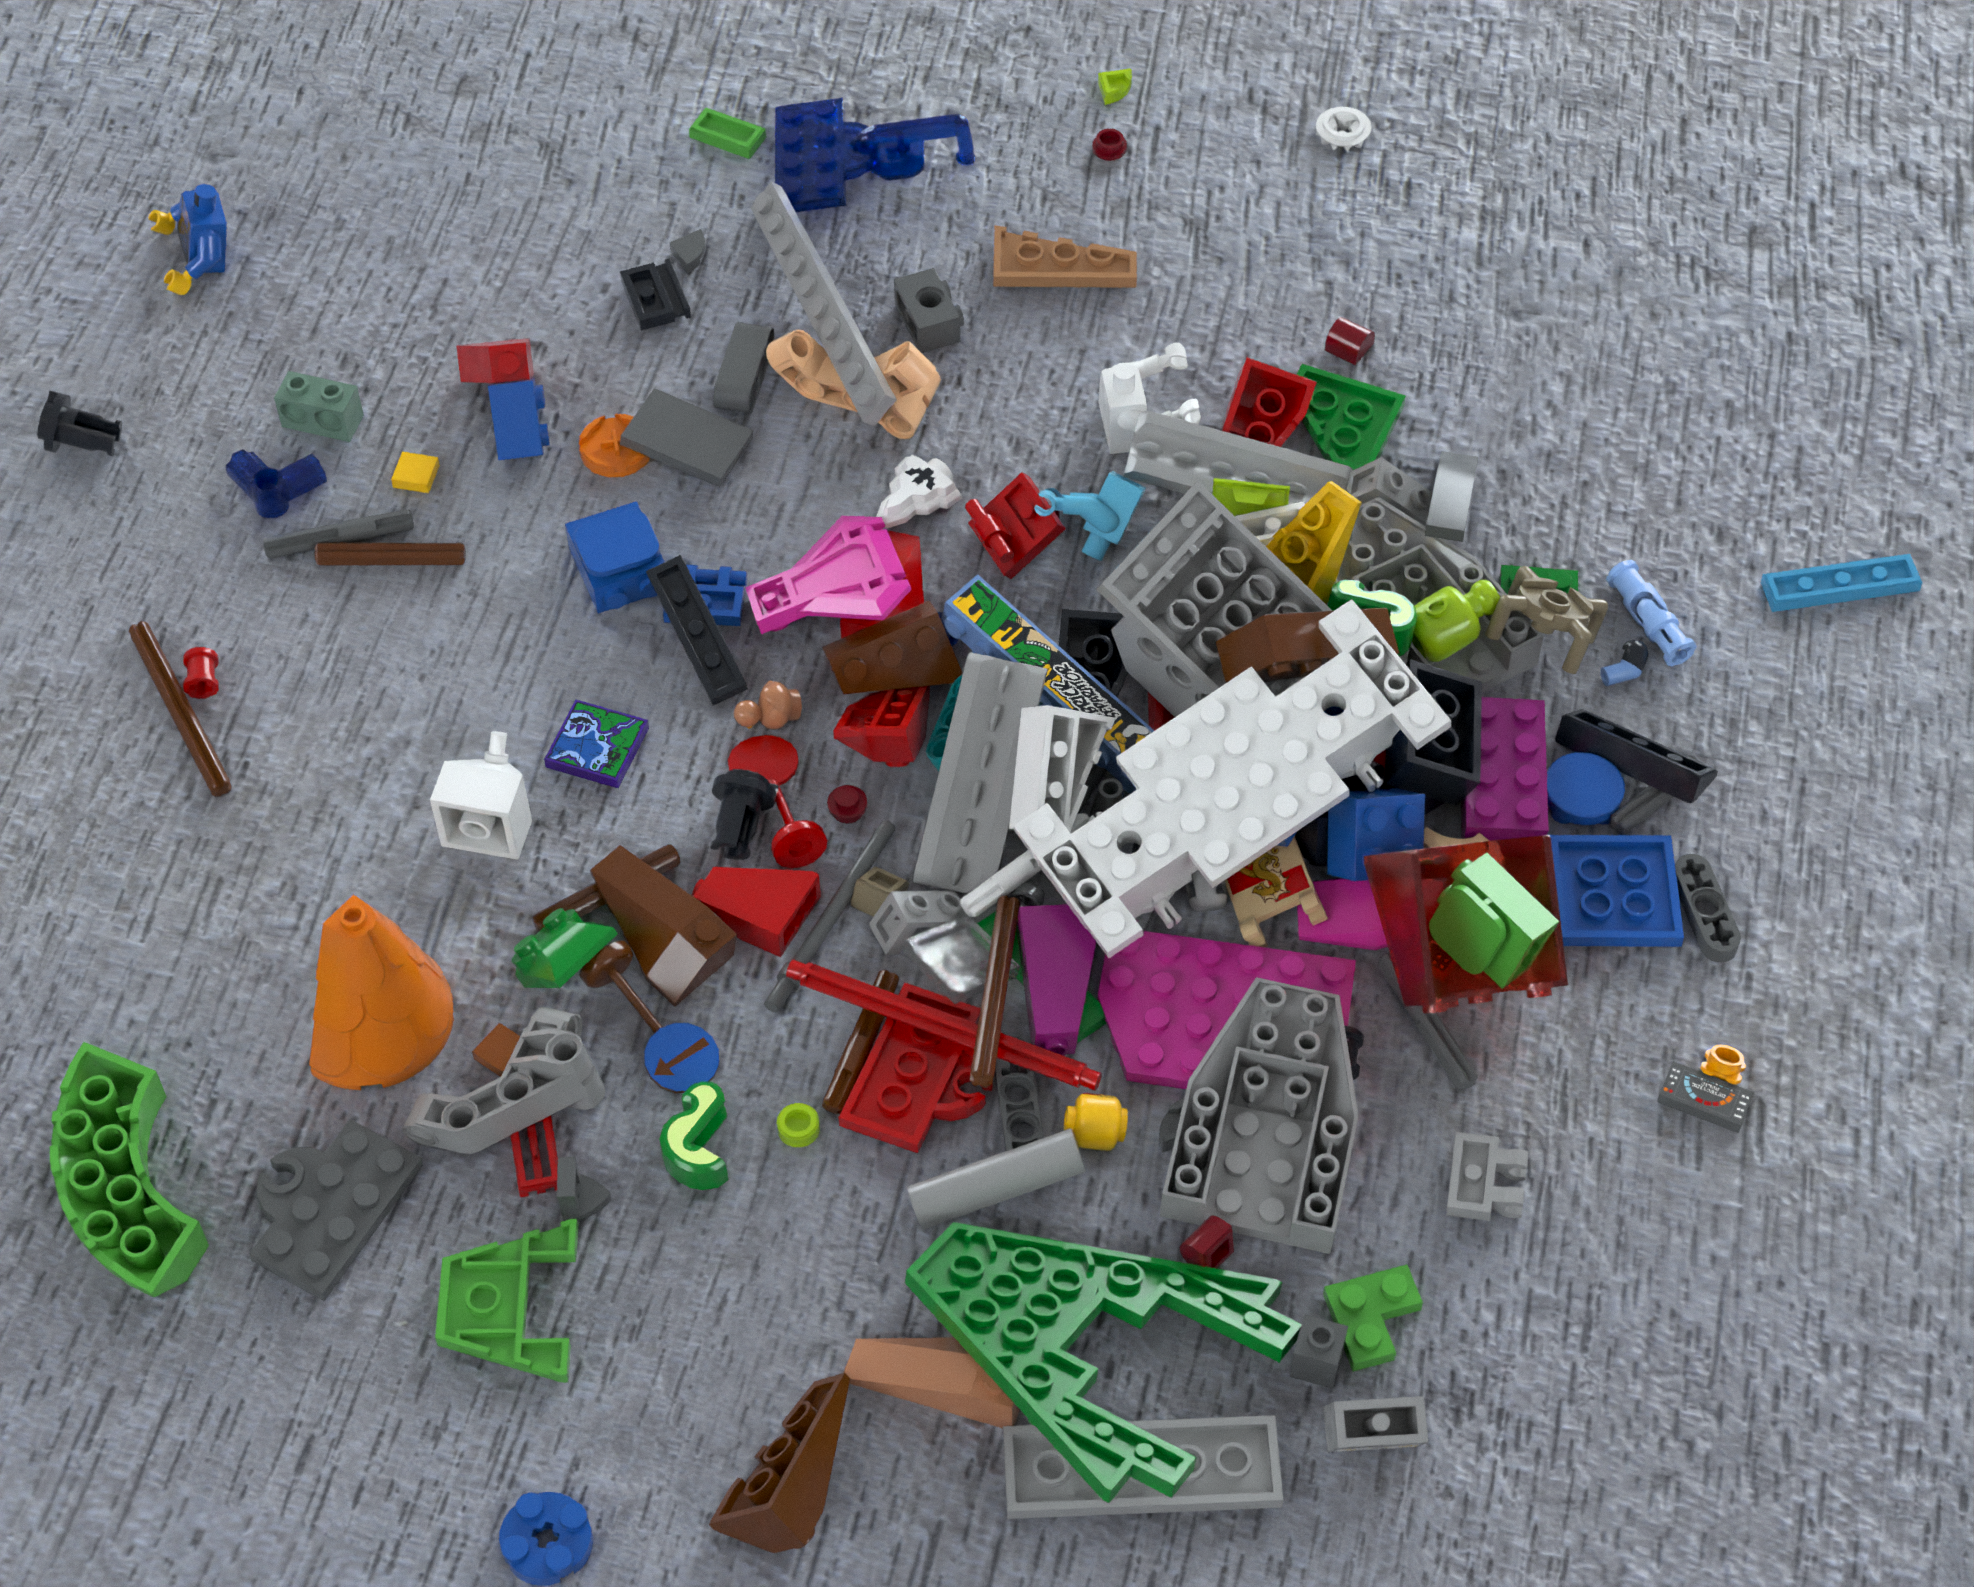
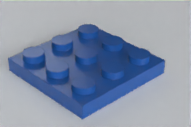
M1549 835L1547 847L1554 917L1559 921L1556 926L1557 946L1682 947L1684 932L1671 835Z

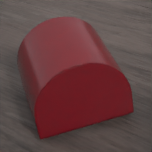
M1339 317L1327 335L1324 351L1356 365L1374 344L1375 332L1344 317Z
M1209 1216L1180 1245L1179 1249L1182 1257L1188 1264L1217 1269L1234 1252L1232 1226L1220 1217Z

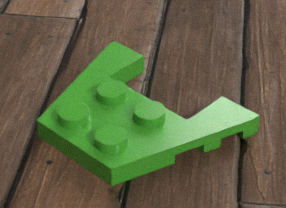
M577 1219L560 1222V1227L541 1233L539 1229L523 1233V1238L498 1245L496 1241L442 1258L435 1334L437 1345L554 1381L568 1383L571 1350L569 1338L525 1339L530 1264L576 1262L578 1241Z

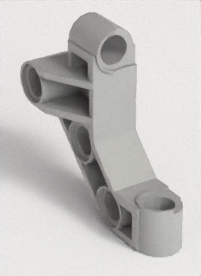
M540 1007L533 1014L527 1028H524L500 1078L462 1097L447 1094L443 1096L433 1093L419 1094L402 1128L403 1133L412 1141L424 1146L473 1154L566 1107L579 1110L594 1108L601 1103L606 1090L580 1038L582 1032L581 1016L577 1013Z

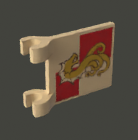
M1295 836L1288 847L1274 846L1225 880L1226 888L1239 920L1240 931L1244 940L1248 941L1250 946L1268 947L1259 923L1300 904L1305 914H1308L1313 926L1328 920Z

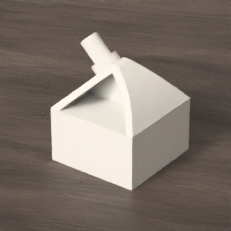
M491 732L489 751L484 752V759L444 761L430 798L441 846L519 859L532 823L523 774L508 763L509 755L505 753L507 733Z

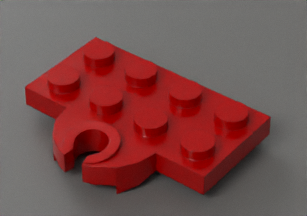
M905 982L899 992V995L976 1024L979 1022L981 1009L979 1007ZM887 1017L838 1117L839 1126L919 1153L934 1119L944 1121L967 1119L986 1105V1096L980 1092L968 1094L959 1089L964 1083L970 1082L974 1049ZM993 1083L989 1087H981L985 1091H992Z

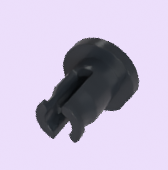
M50 390L48 399L41 412L37 431L38 439L44 440V450L56 453L61 443L90 451L107 452L108 456L113 457L115 452L114 441L119 442L122 421H109L100 415L71 408V398L69 395Z
M733 769L726 774L717 776L713 782L712 794L721 801L716 821V838L711 842L710 848L718 850L719 847L726 846L724 858L733 860L748 859L751 850L748 848L756 832L760 811L771 809L774 806L779 785L769 783L764 776L756 772L743 769Z

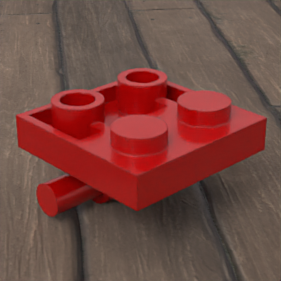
M1023 472L984 508L977 499H971L965 504V509L972 518L968 524L1002 574L1009 579L1015 577L1066 529L1055 512L1048 516H1040L1036 513L1035 505L1045 510L1050 509L1051 506L1044 497L1038 495L1040 493L1039 489L1030 476Z

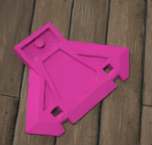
M841 516L791 569L745 587L761 634L769 631H780L791 622L806 616L884 620L910 592L911 586L908 579L902 580L906 575L887 529L881 530L885 527L882 517Z

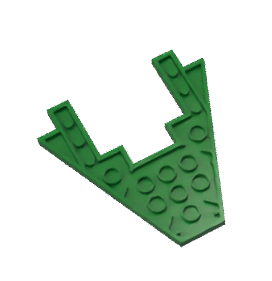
M953 1222L906 1270L905 1284L1024 1413L1028 1421L1045 1436L1097 1495L1107 1503L1111 1502L1130 1477L1172 1498L1194 1471L1196 1457L1082 1398L1097 1381L1099 1368L1066 1351L1102 1310L1141 1330L1156 1311L1164 1305L1279 1363L1297 1342L1302 1325L1269 1308L1280 1295L1282 1282L1277 1279Z

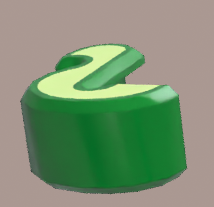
M701 1081L691 1085L682 1094L683 1112L673 1115L663 1125L659 1141L666 1171L679 1183L687 1187L708 1190L719 1188L729 1180L725 1161L703 1148L726 1120L727 1112L724 1106L725 1097L722 1089L713 1082Z

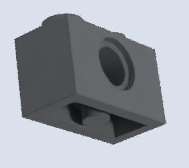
M935 268L894 279L895 306L917 349L921 353L960 342V326H964L962 310L959 305H953L949 285L946 280H940Z

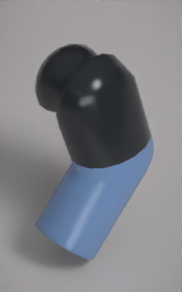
M1636 640L1627 641L1622 647L1624 653L1620 663L1601 668L1600 674L1605 686L1632 680L1642 674L1649 655L1647 647L1643 642Z

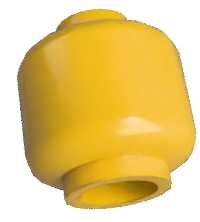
M1082 1093L1077 1097L1074 1106H1066L1064 1130L1072 1129L1078 1148L1110 1151L1115 1148L1117 1142H1124L1128 1110L1127 1108H1121V1103L1115 1096Z

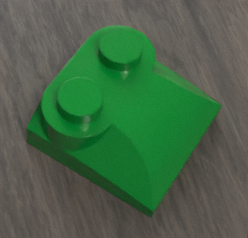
M559 908L544 919L543 925L545 927L535 936H527L514 947L513 950L516 954L512 958V963L516 967L515 976L525 988H561L618 933L614 927L583 922L574 909L564 911L563 908Z

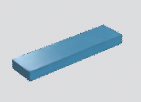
M1903 554L1763 574L1761 585L1771 611L1776 612L1918 592L1921 589L1922 580L1911 554Z

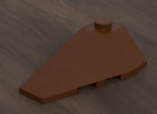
M621 845L590 869V874L610 912L614 914L623 931V937L632 948L645 979L674 1007L734 956L737 934L706 905Z

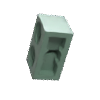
M288 371L274 396L282 427L350 442L364 416L358 388L351 384Z

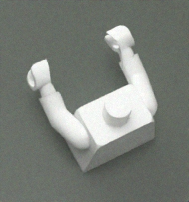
M1172 343L1165 348V355L1159 356L1156 354L1140 361L1120 363L1101 371L1098 403L1110 454L1130 452L1138 415L1147 411L1141 379L1163 372V368L1169 366L1178 370L1188 367L1186 351L1182 344ZM1190 399L1184 402L1180 409L1174 412L1169 410L1161 413L1196 424L1201 419L1197 399Z

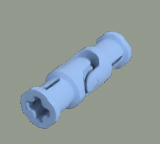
M1633 560L1618 563L1609 571L1606 577L1609 586L1617 588L1624 598L1623 605L1637 624L1644 628V633L1649 641L1656 643L1664 653L1663 659L1668 666L1679 665L1687 661L1694 654L1697 647L1693 639L1685 637L1678 627V619L1673 613L1668 612L1662 597L1652 584L1645 583L1638 573L1639 567L1637 563Z

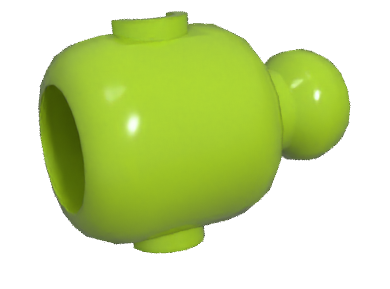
M1479 580L1471 586L1468 593L1463 595L1455 587L1446 586L1414 605L1417 612V622L1412 643L1426 660L1430 662L1442 661L1478 638L1481 630L1478 619L1483 615H1493L1500 599L1495 587L1488 580Z

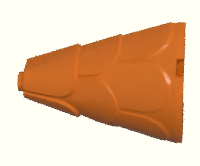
M356 895L350 897L323 923L315 978L318 981L313 1013L314 1027L309 1066L313 1076L339 1088L361 1090L362 1086L382 1084L383 1088L415 1076L439 1055L453 1027L454 1000L443 971L434 959L422 951L388 917Z

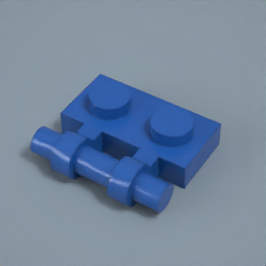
M686 565L716 625L741 626L745 598L743 586H747V571H733L732 567L720 566L719 570L699 569L698 565ZM663 609L664 623H671Z

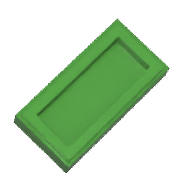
M705 107L689 128V137L750 159L766 139V129Z

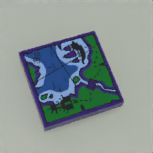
M575 700L544 758L545 767L619 789L649 730L648 720Z

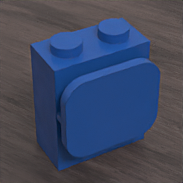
M637 501L565 524L569 550L597 613L618 609L623 605L657 596L647 577L646 571L665 561L660 553L659 542L647 516L641 512Z

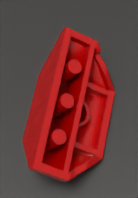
M930 686L882 690L864 696L846 707L833 730L834 739L874 762H885L890 767L909 765V762L915 761L926 739Z

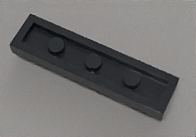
M679 555L647 570V577L712 706L747 690V684L682 556Z

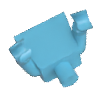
M1112 471L1108 474L1099 494L1070 492V495H1063L1055 488H1047L1038 495L1048 498L1052 504L1051 508L1045 510L1037 505L1034 508L1040 516H1048L1054 510L1063 511V514L1080 515L1086 520L1083 529L1090 532L1082 552L1102 561L1110 543L1112 542L1117 545L1120 543L1147 487Z

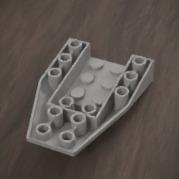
M1379 497L1360 506L1335 582L1337 583L1341 580L1360 581L1365 586L1364 591L1386 590L1396 592L1405 596L1413 605L1446 586L1455 587L1465 595L1470 591L1471 586L1479 580L1490 581L1500 597L1507 595L1475 557L1446 539L1425 536L1426 527ZM1511 611L1500 639L1492 640L1485 635L1492 615H1483L1478 619L1481 627L1478 638L1446 659L1439 662H1430L1423 657L1412 642L1409 650L1400 658L1405 665L1411 659L1482 681V692L1538 665L1544 636L1531 626L1532 622L1521 611Z
M1255 978L1189 1078L1162 1193L1160 1217L1201 1225L1209 1216L1214 1215L1230 1224L1233 1233L1327 1254L1331 1253L1359 1118L1340 995Z

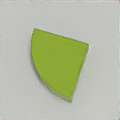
M1131 68L1098 73V84L1105 105L1115 103L1128 94L1132 85Z

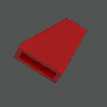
M530 338L456 345L461 382L501 383L530 380L534 375Z
M713 867L705 879H700L696 883L692 896L706 905L737 934L736 938L778 957H782L821 897L819 874L813 871Z

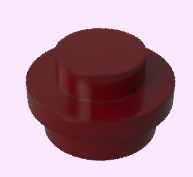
M1111 128L1103 129L1098 132L1093 140L1092 150L1102 160H1117L1125 155L1127 142L1120 131Z
M843 785L837 787L828 796V810L837 821L845 824L854 823L867 810V796L863 790L856 786Z

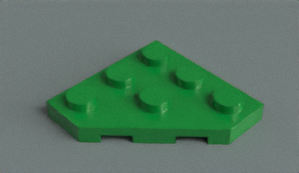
M1301 364L1296 375L1317 382L1307 413L1302 422L1324 459L1349 466L1352 470L1379 459L1405 406L1406 395Z

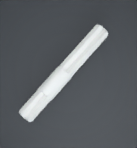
M1086 813L1077 814L1070 833L1088 823L1090 817ZM1027 850L961 898V907L969 917H977L997 903L1001 896H1007L1042 869L1030 851Z

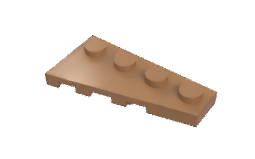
M995 225L993 287L1136 288L1137 286L1136 251L1093 243L1089 247H1082L1073 243L1072 239L1059 237L1057 242L1038 238V233L1023 231L1022 235L1007 232V227Z

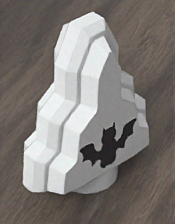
M911 455L910 457H905L895 468L896 477L889 483L891 494L881 502L876 517H882L885 524L884 528L887 529L906 523L915 515H929L938 508L948 509L960 501L962 495L953 482V475L944 462L933 458L927 463L921 458Z

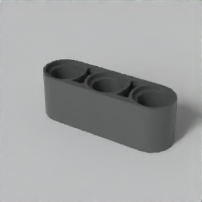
M741 322L735 324L714 387L713 405L715 408L745 413L753 412L769 364L766 350L767 346L774 341L773 327Z

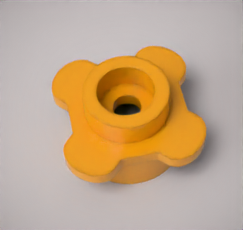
M1715 1045L1712 1049L1705 1052L1704 1057L1707 1061L1702 1062L1700 1067L1703 1073L1730 1084H1739L1741 1082L1742 1076L1740 1072L1745 1070L1746 1064L1744 1063V1056L1737 1049L1727 1045Z

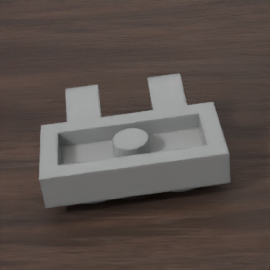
M1456 1132L1446 1215L1490 1221L1491 1210H1495L1505 1217L1521 1218L1525 1189L1494 1186L1495 1172L1501 1173L1504 1177L1511 1180H1525L1528 1151L1498 1148L1499 1137Z

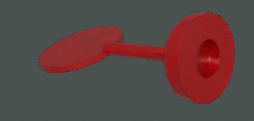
M771 735L753 736L741 741L732 749L728 758L729 771L733 769L749 770L764 776L769 783L779 785L775 802L785 826L778 830L773 837L771 851L776 863L782 867L793 869L807 866L822 856L827 848L828 840L823 828L816 822L809 820L794 821L780 789V785L788 782L797 771L799 766L797 750L790 742L781 737Z

